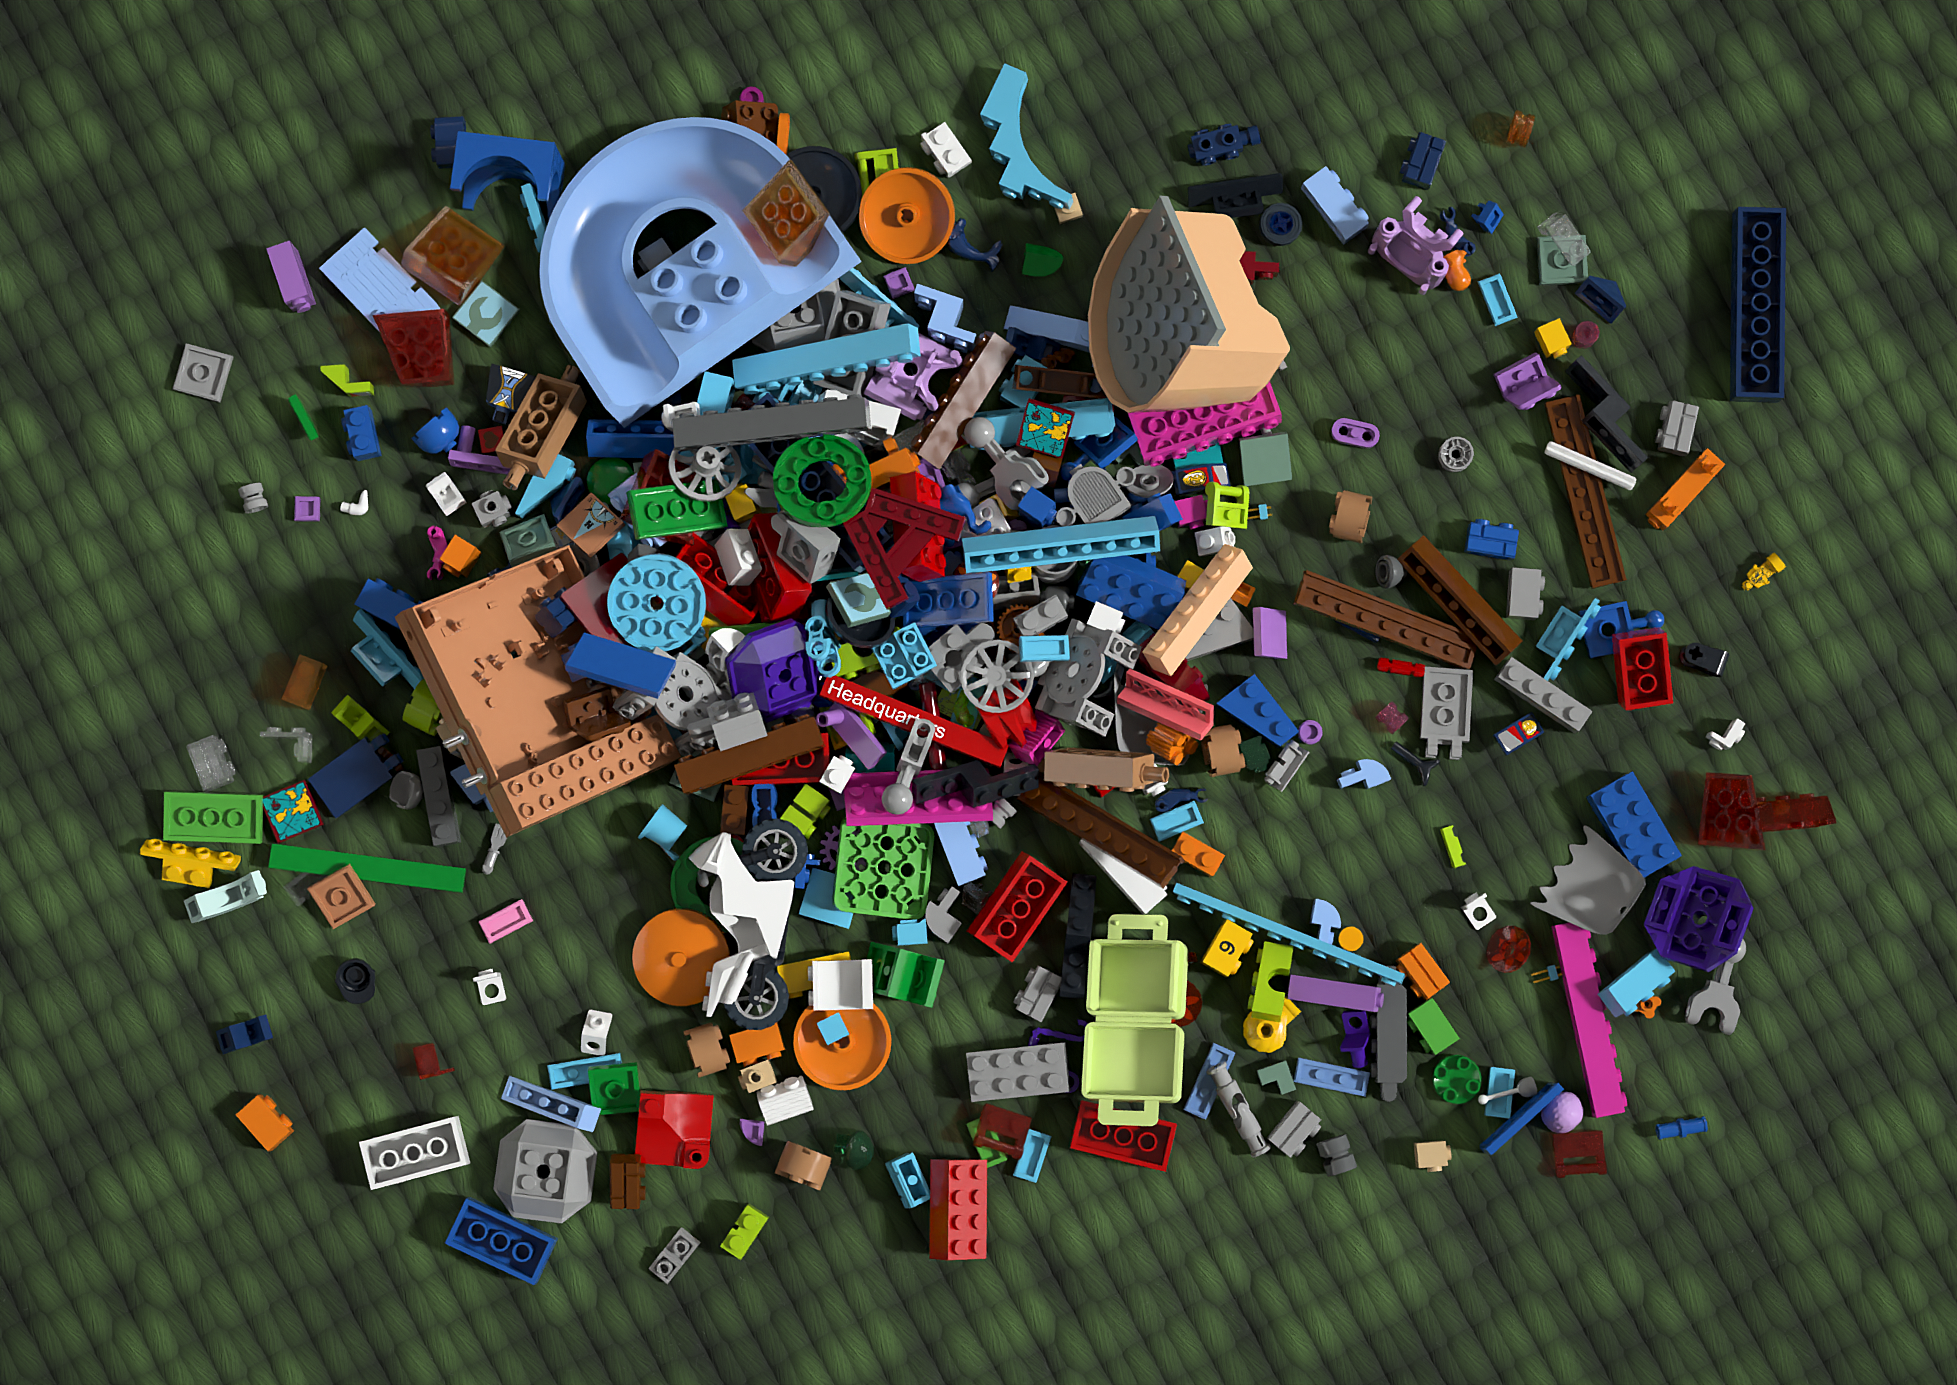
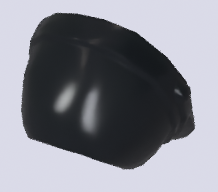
M352 958L345 960L336 972L335 983L344 999L352 1004H361L369 1001L374 996L375 970L362 959Z

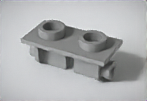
M1293 740L1290 743H1286V746L1279 754L1280 762L1275 761L1268 772L1265 773L1266 777L1264 780L1266 783L1283 792L1309 754L1307 750L1299 747V744Z

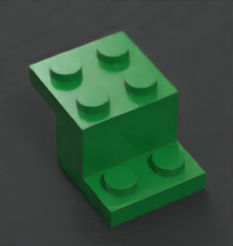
M871 942L866 960L872 959L873 993L932 1008L945 960Z

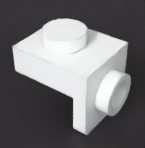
M697 402L674 407L669 404L663 405L662 422L672 432V419L680 418V414L693 413L694 416H700V407Z
M445 472L426 484L427 489L446 516L467 503Z
M1217 527L1195 532L1199 556L1218 553L1224 544L1234 547L1235 536L1229 527Z
M1739 719L1732 720L1722 737L1711 731L1707 733L1706 738L1710 740L1709 744L1714 748L1727 750L1731 748L1734 742L1738 743L1745 733L1742 730L1745 723Z
M842 755L839 758L834 756L819 782L841 794L855 769L851 766L853 762Z

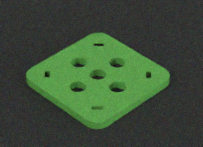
M844 817L839 831L832 895L834 907L839 911L909 920L922 918L926 913L934 845V831L932 827L925 823L846 826V817ZM859 828L860 832L857 835L852 834L853 831ZM885 836L889 837L892 841V845L888 850H884L880 845L881 839ZM915 836L920 841L919 843H917V841L914 839ZM860 857L866 862V868L861 872L855 868V861ZM882 860L889 864V871L886 874H881L878 871V864ZM905 863L912 867V873L908 877H904L901 873V867ZM880 884L885 886L887 890L885 897L882 899L878 898L875 894V889ZM846 892H850L853 896L851 900L846 896ZM912 899L913 902L908 906L906 903Z

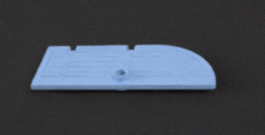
M363 228L319 269L422 378L431 385L443 370L449 354L450 334L446 318L437 303L422 287L416 292L411 289L416 284V281L384 247L379 252L373 249L379 242L366 228Z

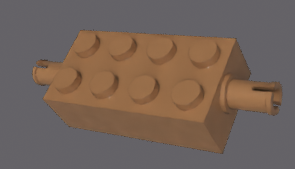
M567 365L561 379L537 374L495 450L502 466L510 468L509 473L503 480V484L507 488L516 490L524 474H530L543 479L548 474L587 403L581 386L574 384L581 374L577 367Z
M1064 747L1046 751L1045 758L1037 766L1039 772L1044 773V781H1053L1054 786L1075 784L1077 788H1089L1090 785H1097V789L1111 790L1112 787H1119V791L1131 792L1134 789H1144L1145 785L1151 784L1154 781L1166 783L1169 778L1167 767H1154V754Z

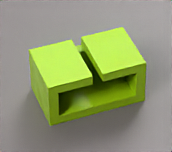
M806 783L793 800L792 806L790 805L780 819L794 824L799 828L804 837L809 839L817 828L814 826L815 822L819 817L823 820L831 807L828 806L830 800Z
M748 1204L735 1223L739 1227L736 1228L734 1226L720 1247L741 1260L767 1222L769 1216Z

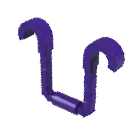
M1078 1020V1025L1087 1026V1022ZM1038 1027L1032 1031L1033 1036L1029 1038L1028 1046L1038 1045L1039 1038H1037V1035L1040 1033L1078 1042L1084 1041L1085 1034L1078 1037ZM1069 1071V1076L1074 1079V1085L1070 1087L1071 1091L1065 1093H1072L1079 1086V1078L1074 1072Z

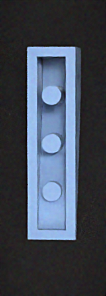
M1010 305L1004 329L1008 330L1009 327H1016L1030 335L1045 336L1061 345L1090 353L1088 322Z
M509 1076L501 1098L567 1125L591 1132L594 1131L601 1108Z

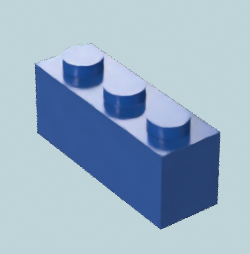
M1031 486L1018 505L1020 519L1036 530L1055 525L1057 522L1056 503Z

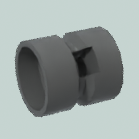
M1346 1134L1316 1144L1320 1157L1325 1158L1323 1166L1327 1177L1357 1167L1353 1154L1348 1152L1350 1144Z

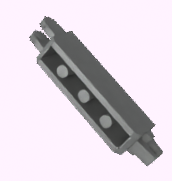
M1386 966L1396 970V966ZM1379 976L1378 984L1374 985V987L1381 988V993H1384L1382 1008L1378 1007V1012L1370 1016L1371 1029H1375V1038H1371L1370 1042L1371 1053H1375V1063H1371V1078H1375V1082L1380 1083L1382 1100L1390 1102L1396 1098L1397 1083H1402L1407 1078L1406 989L1402 985L1396 983L1395 987L1382 982V977Z

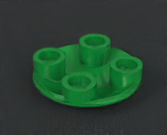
M606 457L597 461L589 470L587 486L590 493H593L602 503L605 502L612 505L608 494L632 476L634 472L624 460L616 457Z
M1451 1055L1445 1057L1436 1065L1432 1082L1436 1093L1443 1100L1453 1104H1461L1474 1098L1480 1090L1481 1073L1478 1066L1470 1058L1462 1055Z

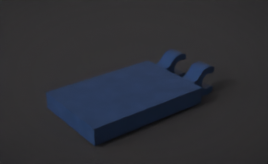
M385 733L380 734L372 741L368 737L363 738L308 779L335 818H339L395 777L391 770L401 764L404 759L397 753L386 761L383 760L377 750L390 742Z

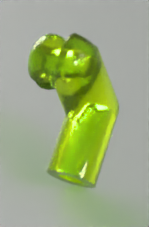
M961 690L953 706V713L960 725L969 727L974 722V716L970 715L967 708L969 699L964 691Z

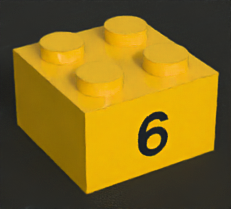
M1228 919L1224 920L1200 963L1224 977H1228L1230 974L1235 975L1242 963L1238 960L1242 953L1247 954L1254 942L1250 939L1252 933Z

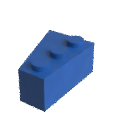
M1255 674L1215 704V707L1227 713L1237 722L1243 724L1276 748L1282 746L1299 732Z

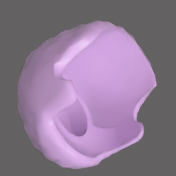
M1561 1092L1541 1110L1542 1121L1553 1132L1567 1133L1581 1122L1583 1117L1582 1103L1575 1094Z

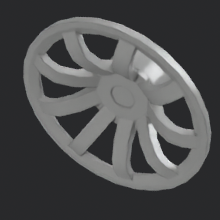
M710 446L702 447L699 450H690L694 454L691 457L678 454L679 450L676 448L672 450L669 458V474L675 486L686 496L699 501H716L724 498L736 488L741 476V462L736 450L732 446H726L720 453ZM731 454L735 466L725 465L720 460ZM675 460L681 463L692 464L683 471H675ZM719 470L735 472L731 484L722 477ZM695 472L696 475L687 489L679 479ZM713 476L725 488L716 494L713 493L712 489ZM702 477L705 478L707 495L694 492Z
M989 640L974 647L966 656L961 668V685L967 698L976 707L991 713L1007 712L1018 707L1029 695L1034 680L1031 662H1024L1027 672H1010V668L1020 661V652L1017 645L1005 640ZM998 646L996 661L991 662L984 648ZM1004 647H1008L1018 654L1004 664L1002 662ZM978 652L986 664L984 668L969 664ZM967 670L982 674V678L967 685ZM1028 678L1023 692L1010 683L1011 679ZM985 684L987 688L979 702L970 691ZM1005 687L1019 697L1006 705L1003 692ZM993 690L997 691L1000 707L986 705Z

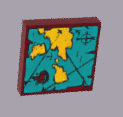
M1029 398L1016 445L1062 459L1075 412Z
M306 780L263 797V808L277 843H282L324 825Z

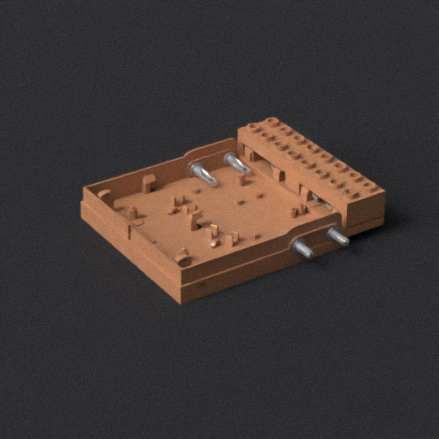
M569 545L403 610L395 616L452 737L443 740V744H446L444 747L449 748L457 745L471 774L470 777L462 780V784L466 783L463 785L465 788L476 784L480 795L486 794L506 838L659 770L681 757L664 720L659 714L646 719L651 714V708L635 719H629L631 726L625 728L622 733L608 734L602 736L603 738L598 741H588L568 728L563 705L564 700L607 686L611 689L613 702H615L617 698L622 696L624 691L623 688L588 677L572 682L568 672L565 671V665L560 655L569 652L568 646L579 642L583 633L587 632L577 621L556 637L551 638L544 630L545 627L541 626L535 619V615L541 610L538 606L548 597L551 600L555 599L553 595L565 586L566 589H569L585 578ZM516 651L518 657L513 659L511 652Z

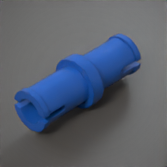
M1702 1116L1688 1120L1680 1118L1676 1122L1656 1124L1655 1129L1657 1138L1661 1140L1675 1136L1684 1138L1687 1134L1707 1132L1708 1127L1706 1118Z

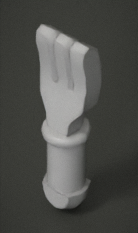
M497 823L491 836L492 846L488 849L489 852L485 863L482 865V871L486 875L493 871L497 855L500 853L498 849L504 845L507 839L501 825Z

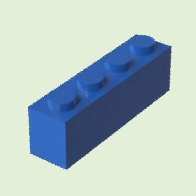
M589 419L586 434L588 457L669 459L674 449L673 432L667 429L662 421L635 420L625 428L617 420Z

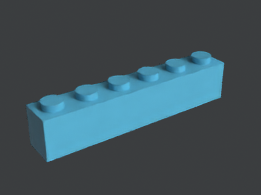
M1108 398L1050 404L1075 412L1069 437H1072L1074 440L1093 434L1096 437H1104L1112 433L1115 427L1112 403ZM1026 407L976 412L973 418L983 417L988 419L995 428V441L1001 447H1011L1017 442Z

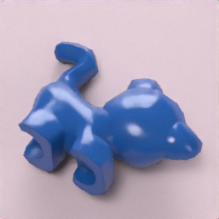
M949 484L941 488L940 509L965 516L969 531L976 535L986 533L991 528V522L987 520L979 526L976 524L971 503L963 495L958 485L954 487ZM944 538V546H954V540Z

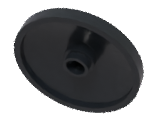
M822 146L802 147L788 153V158L799 170L842 233L846 231L856 219L862 200L861 182L854 166L842 154Z

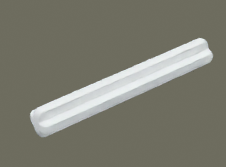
M1549 442L1546 446V455L1625 489H1633L1636 483L1635 477L1559 444Z

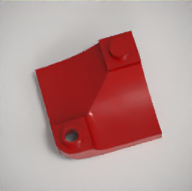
M640 1090L635 1154L641 1155V1163L679 1166L689 1169L704 1167L709 1160L714 1094ZM699 1153L701 1154V1159L695 1161L692 1159V1155Z

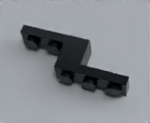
M1581 355L1565 370L1571 379L1597 405L1581 421L1623 466L1632 473L1648 457L1615 423L1631 407Z
M979 760L913 779V800L918 804L961 791L973 808L1038 788L1039 768L1036 764H1032L991 777Z
M1072 874L1060 986L1061 997L1084 999L1097 878L1094 875Z

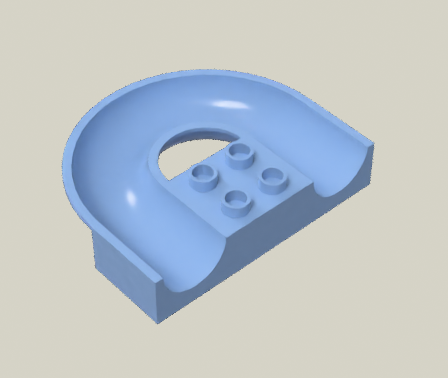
M689 117L657 122L622 136L596 154L575 175L557 201L544 234L540 255V284L545 308L558 336L605 409L625 428L862 261L799 170L774 143L761 134L736 123L714 118ZM685 208L701 211L717 223L637 279L633 267L634 247L640 233L655 218L665 212Z

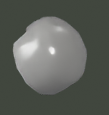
M406 771L398 772L390 786V799L398 803L397 807L405 810L415 808L423 798L422 780L416 774Z

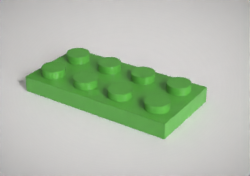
M164 792L163 840L262 843L263 794Z

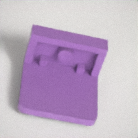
M1536 352L1494 374L1503 398L1519 410L1530 409L1537 401L1551 398L1561 389L1560 383L1547 375L1541 358Z

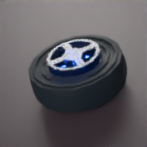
M1277 203L1269 206L1260 217L1259 229L1261 235L1267 242L1275 246L1291 244L1298 238L1302 229L1300 214L1289 204Z

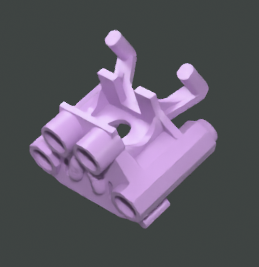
M1415 196L1402 212L1404 221L1397 222L1396 219L1387 217L1379 223L1373 235V244L1370 245L1368 253L1372 255L1377 250L1381 257L1414 283L1420 285L1419 293L1424 295L1428 288L1433 289L1439 286L1447 274L1449 265L1446 259L1443 258L1442 251L1451 250L1462 237L1463 232L1460 229H1456L1449 239H1447L1448 235L1441 229H1438L1435 234L1423 225L1427 218L1419 212L1416 215L1413 213L1422 202L1418 196Z
M919 332L921 356L912 358L913 361L908 362L914 363L917 366V374L914 376L906 375L903 367L907 363H899L898 361L891 362L888 367H876L877 373L872 377L864 392L865 395L884 405L901 409V414L913 420H922L927 407L931 411H936L939 406L935 396L928 390V382L931 376L940 369L957 368L963 362L959 351L951 350ZM916 394H918L923 402L915 399Z

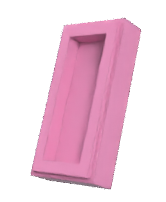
M523 899L479 921V924L488 942L491 944L533 922V919Z

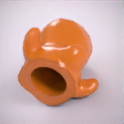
M1455 250L1443 257L1449 265L1444 278L1447 279L1449 286L1454 291H1462L1471 283L1470 274L1463 265L1466 262L1464 256L1467 254L1463 250Z

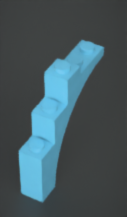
M1004 63L980 113L985 126L993 130L999 128L989 149L995 161L1004 165L1008 162L999 182L1000 189L1003 191L1002 194L1011 199L1018 197L1023 200L1026 191H1028V195L1034 199L1041 200V198L1050 201L1049 204L1055 208L1062 209L1065 207L1070 210L1073 203L1072 195L1055 186L1042 175L1030 160L1024 148L1020 134L1019 114L1028 77L1026 72Z

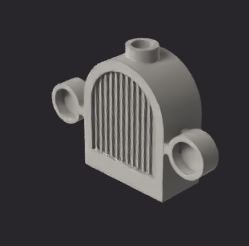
M1082 464L1078 465L1070 471L1072 478L1070 479L1067 491L1068 501L1072 508H1061L1056 514V521L1062 527L1072 526L1077 516L1083 524L1112 521L1131 508V504L1120 487H1130L1134 484L1136 479L1135 471L1130 467H1122L1118 470L1116 479H1113L1104 469L1099 467L1084 468Z

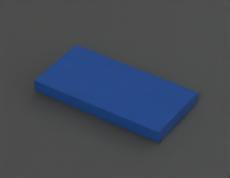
M992 573L944 576L922 582L914 579L909 580L916 587L920 601L903 616V628L914 622L918 628L993 622Z
M584 632L566 663L565 671L658 699L676 666V660Z
M1547 1083L1537 1095L1533 1096L1481 1143L1479 1148L1485 1154H1494L1564 1090L1559 1083Z

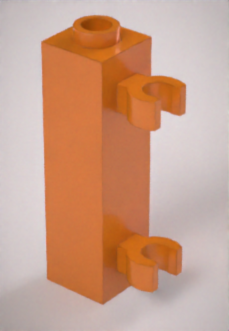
M892 437L883 441L889 456L869 465L872 478L871 489L873 487L883 491L890 487V477L914 471L920 473L918 466L921 463L917 454L907 448L899 451L898 445ZM833 464V466L846 480L847 478L844 471L837 464Z
M1708 448L1704 450L1645 514L1649 517L1648 522L1656 529L1661 528L1665 530L1723 468L1725 463Z

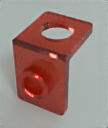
M433 1043L413 1048L420 1080L455 1071L454 1067L440 1071Z

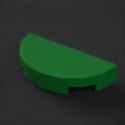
M296 394L289 397L288 401L309 440L312 441L319 437L299 397Z

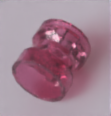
M1592 321L1580 323L1572 333V341L1575 346L1582 349L1591 347L1599 337L1598 326Z
M1393 701L1375 717L1380 723H1384L1387 726V731L1391 735L1409 719L1405 713H1400L1397 710V705Z

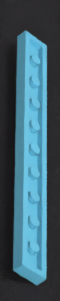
M1176 883L1173 893L1178 895L1177 900L1190 905L1191 901L1200 904L1199 909L1212 914L1214 910L1223 913L1222 918L1234 923L1236 919L1246 922L1244 927L1257 932L1259 928L1268 931L1267 936L1281 941L1282 937L1291 940V946L1301 950L1304 949V946L1314 949L1312 954L1326 959L1327 955L1336 958L1335 963L1349 968L1350 964L1359 967L1358 972L1366 976L1372 977L1373 973L1382 977V982L1395 987L1396 983L1402 984L1404 973Z

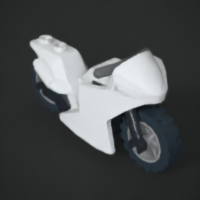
M768 819L756 824L744 839L742 855L738 856L731 844V834L722 832L703 843L688 857L701 869L697 872L700 886L706 887L709 883L708 877L713 874L715 875L716 880L710 891V911L733 935L738 943V953L715 962L712 972L707 971L705 986H710L709 996H704L702 1010L707 1011V1017H711L717 1003H724L729 1017L737 1025L749 1030H763L773 1026L783 1017L788 1006L789 994L787 985L774 968L784 961L790 906L794 888V881L791 879L801 872L806 863L808 853L804 835L798 827L789 821ZM775 833L774 843L770 844L764 836ZM779 833L786 836L789 841L780 845L778 843ZM760 840H762L767 847L757 850V846ZM792 844L793 856L781 852V849ZM780 855L791 859L783 868L780 862ZM774 859L779 869H769L767 866ZM750 873L761 881H755ZM749 980H751L750 988L745 984ZM765 982H767L770 987L764 990ZM743 986L749 992L748 996L738 997ZM773 989L774 1002L763 998L762 995ZM749 1000L750 1003L745 1011L742 1010L738 1001ZM761 1001L772 1005L764 1014L760 1005ZM755 1005L760 1015H751L748 1012Z

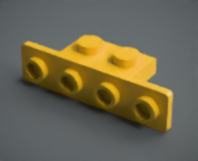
M147 839L140 848V855L163 859L162 880L210 888L212 884L213 868L235 871L241 861L240 855H234L231 852H217L205 847H189L182 843H166L159 839Z

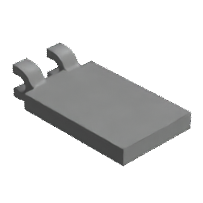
M1425 667L1420 739L1427 740L1425 758H1435L1437 756L1438 744L1451 745L1450 760H1459L1461 758L1462 743H1468L1470 736L1473 670Z

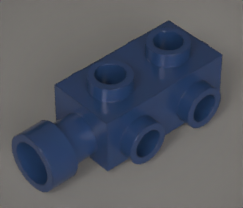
M1224 124L1217 127L1218 130L1209 132L1208 129L1195 132V136H1191V144H1188L1187 147L1190 158H1195L1196 163L1202 162V166L1216 163V158L1224 156L1225 160L1238 158L1239 153L1243 152L1244 145L1251 144L1253 146L1261 144L1257 125L1247 127V130L1239 132L1238 125ZM1227 136H1231L1233 138V141L1231 143L1225 142L1224 138ZM1209 142L1210 147L1204 149L1201 143Z

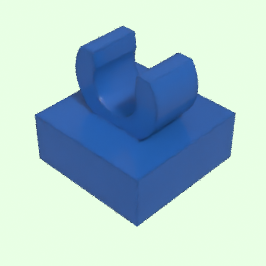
M1488 201L1486 205L1479 203L1478 207L1482 212L1480 215L1472 214V218L1476 223H1479L1485 232L1492 234L1504 213L1497 203Z

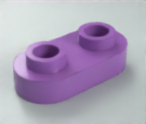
M1347 418L1338 419L1331 429V434L1335 441L1365 449L1375 446L1380 436L1377 427L1373 424ZM1345 428L1347 435H1341L1339 429ZM1362 434H1370L1371 439L1369 441L1364 440Z

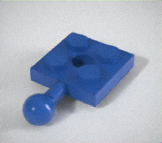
M1114 416L1115 427L1109 435L1104 437H1096L1095 434L1086 435L1085 438L1077 439L1074 442L1076 448L1083 454L1073 463L1066 462L1060 467L1061 478L1065 481L1072 478L1070 471L1080 464L1084 466L1090 460L1097 467L1104 469L1125 450L1130 448L1138 440L1137 436Z
M1627 601L1601 606L1595 618L1589 617L1584 625L1588 627L1584 634V640L1589 659L1614 654L1612 636L1607 637L1602 633L1601 628L1603 624H1611L1614 628V634L1634 631L1633 629L1646 626L1657 628L1662 627L1664 624L1663 614L1660 611L1652 610L1647 613L1646 617L1631 620ZM1587 610L1579 611V616L1583 617Z

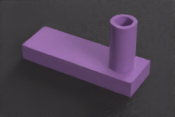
M461 426L457 451H449L448 460L450 465L453 467L508 474L510 468L502 466L498 457L471 453L475 428Z
M834 703L828 711L817 715V724L820 727L832 725L867 769L874 768L887 753L852 709Z

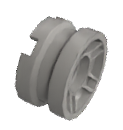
M1462 437L1449 438L1440 447L1438 452V460L1442 467L1450 472H1459L1466 469L1474 456L1471 443ZM1459 450L1458 454L1460 458H1453V451Z

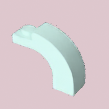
M258 870L227 885L189 897L184 900L191 923L227 913L263 898V895L267 894L266 884Z

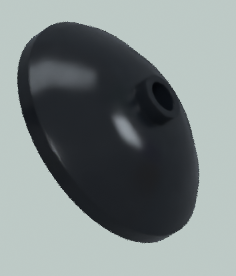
M829 595L826 601L825 612L829 625L841 639L851 645L860 648L878 647L884 644L894 631L895 618L890 616L848 628L831 595Z

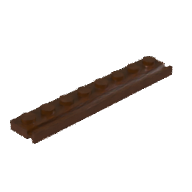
M1580 395L1546 402L1544 406L1554 443L1596 460L1589 430L1581 421L1585 418ZM1558 460L1591 589L1626 581L1601 478Z
M1303 571V578L1300 581L1294 605L1461 669L1470 670L1477 647L1463 630L1311 571Z
M1039 772L1038 788L1023 792L1017 798L1022 804L1162 889L1165 888L1177 872V867L1180 863H1184L1182 856L1065 786H1054L1053 781H1044V774Z

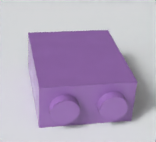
M290 241L266 248L284 302L293 312L301 313L310 310L311 306L315 305L316 302L298 250Z

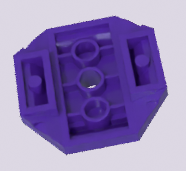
M790 618L748 633L738 644L734 653L731 652L725 659L732 699L741 693H754L762 720L766 723L792 714L799 708L810 707L813 698L817 695L822 674L818 670L817 661L812 660L807 654L805 642H809V635L805 630V625Z
M1693 866L1673 876L1660 879L1644 926L1663 959L1710 972L1738 953L1754 908L1739 879ZM1703 916H1707L1706 922L1698 925V920Z

